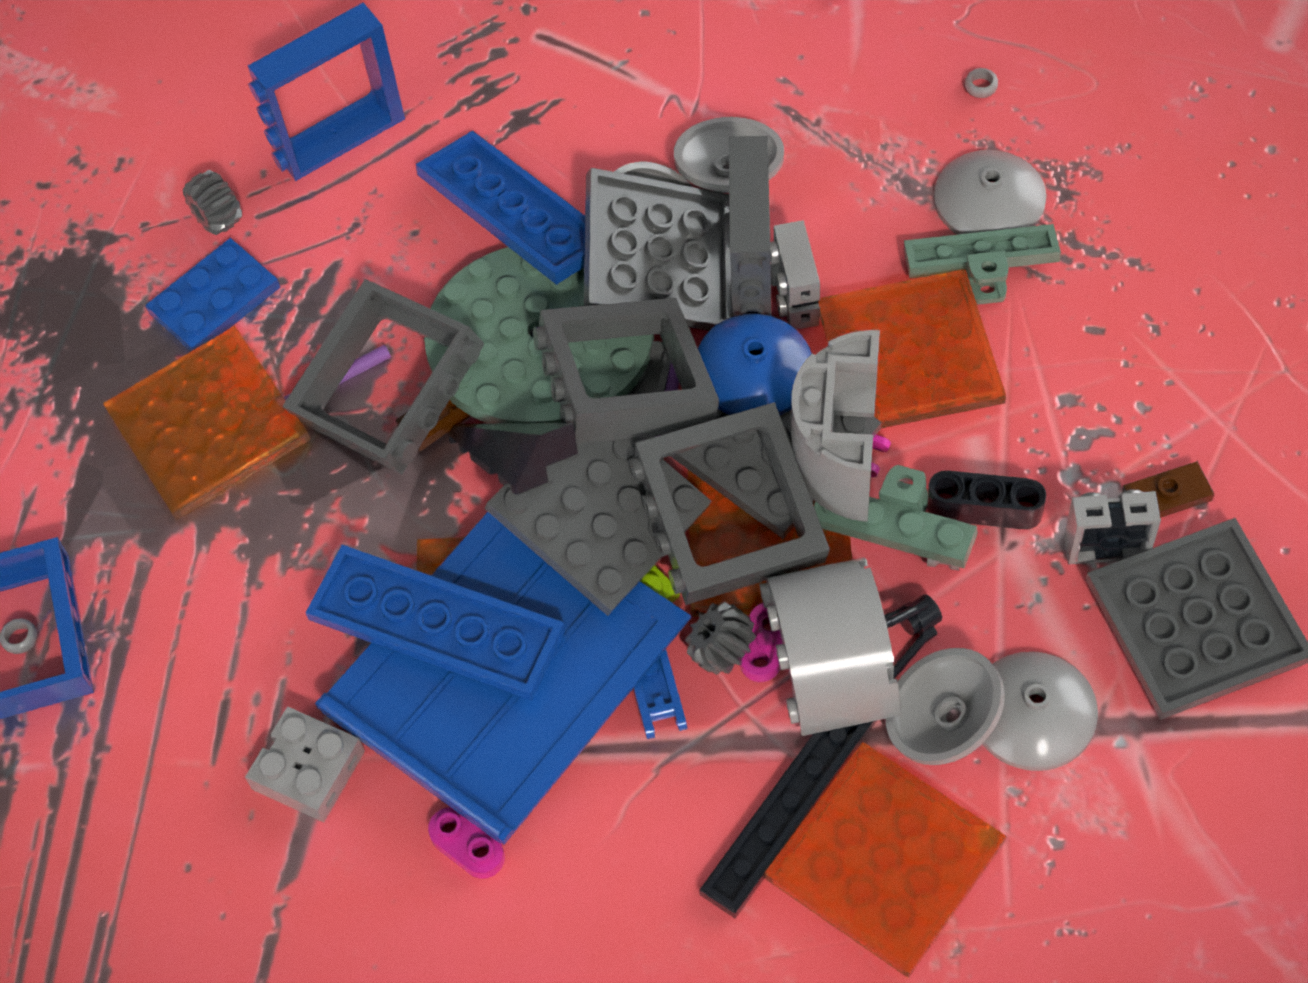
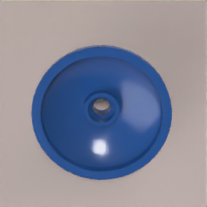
M763 314L738 315L720 322L705 335L698 347L719 398L718 409L728 415L773 402L776 404L779 415L792 409V389L796 375L805 360L812 354L806 340L794 327L778 318ZM757 350L760 351L761 354L752 355L749 353V351Z

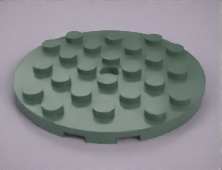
M506 247L473 261L445 284L430 309L469 326L484 343L477 361L471 365L460 382L458 391L450 398L454 405L485 423H561L560 403L554 402L551 394V377L545 376L543 372L542 351L535 349L534 339L529 335V332L534 327L539 326L540 310L584 306V268L556 285L512 249ZM654 334L569 342L568 345L587 396L590 398H605L628 395L637 385L649 364ZM424 337L427 361L433 372L448 347Z

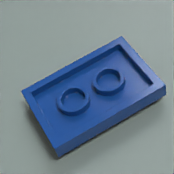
M229 238L145 306L148 313L196 356L280 288V284L274 275L234 240Z

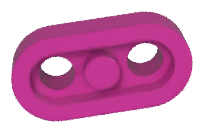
M760 603L752 610L749 617L754 623L752 632L756 635V638L749 644L751 653H746L743 656L742 665H740L743 674L755 682L769 681L778 674L780 666L776 645L783 644L780 630L768 631L763 628L764 625L770 622L767 608H764L763 603ZM758 659L768 662L764 667H757L753 663Z
M451 807L439 810L433 815L429 822L428 832L433 845L440 852L476 878H490L501 870L505 861V853L501 843L490 837ZM447 823L457 824L455 830L450 833L442 831ZM485 847L489 849L488 854L482 858L474 856L478 848Z

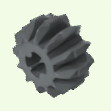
M207 170L192 177L191 181L185 184L183 188L185 203L191 209V213L194 214L197 222L201 223L206 231L214 235L226 232L234 227V224L242 217L240 202L236 199L235 192L230 189L228 183L222 179L220 174Z
M724 602L717 605L712 603L707 613L700 612L699 620L690 625L693 630L686 637L685 641L689 645L687 654L701 668L716 675L720 672L729 674L734 664L742 665L743 656L746 653H751L749 644L756 638V635L752 632L754 623L750 620L749 616L732 604L729 605Z

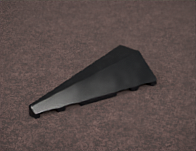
M573 423L455 424L448 434L450 444L458 443L459 450L462 453L469 452L471 460L488 474L497 473L499 482L502 485L510 484L512 493L517 495L548 483L546 466L578 454Z

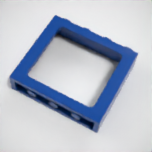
M364 2L248 65L252 82L248 83L254 98L260 103L256 110L263 123L268 127L264 130V134L270 145L275 149L271 153L273 160L282 172L287 169L295 181L405 120L383 25ZM360 43L371 86L370 93L289 138L274 91Z
M58 537L0 553V592L49 579L65 674L0 692V719L94 693L69 555Z

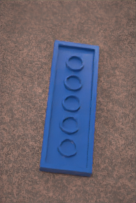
M474 131L469 132L416 164L417 175L556 285L585 267V215Z
M341 545L305 612L308 620L531 701L566 630L565 624L562 621L345 545Z

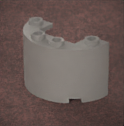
M880 330L857 331L830 340L826 348L816 355L812 353L805 360L796 375L792 389L791 447L810 497L837 515L868 522L873 435L833 432L834 415L874 418Z
M865 557L767 577L766 583L759 584L764 608H767L771 630H780L783 644L776 645L780 669H789L793 698L786 699L791 724L799 722L802 736L901 716L898 681L893 679L894 658L888 629L871 568H864V566H868Z

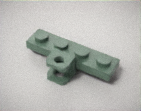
M1054 224L904 241V255L909 279L966 272L965 281L969 297L978 305L1003 302L1005 300L1009 267L1060 262L1061 254ZM990 286L994 291L992 293H984L981 291V288Z
M895 465L887 473L879 492L880 499L869 497L868 522L845 518L827 510L817 502L814 504V509L822 529L965 568L978 534L977 526L925 512L929 499L925 473L900 465ZM908 478L913 481V484L904 483L900 480Z

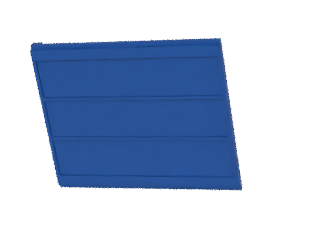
M487 512L431 576L564 622L566 630L533 700L531 701L371 643L333 687L316 701L315 705L332 721L353 736L360 738L362 743L497 842L505 845L688 623L691 615L642 582H639L612 613L607 616Z

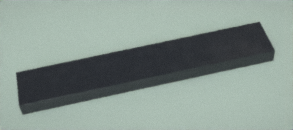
M877 721L812 734L700 888V896L736 919Z

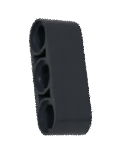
M947 470L940 471L931 477L928 485L929 499L927 510L931 514L968 524L1031 529L1041 522L1047 496L1043 485L1033 479ZM941 493H947L952 495L953 497L945 499L941 498L938 495ZM987 497L992 499L993 502L985 503L980 501L979 498ZM1019 502H1030L1034 506L1025 507L1019 504Z

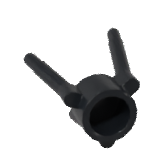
M923 594L912 602L909 601L900 608L884 615L887 628L900 623L908 634L914 635L917 633L920 635L894 665L893 679L897 677L923 645L937 635L934 626L942 621V613L936 602L927 594Z

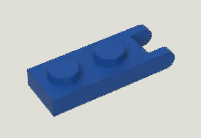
M665 649L633 688L647 739L655 738V728L652 722L675 717L679 731L688 729L667 650Z

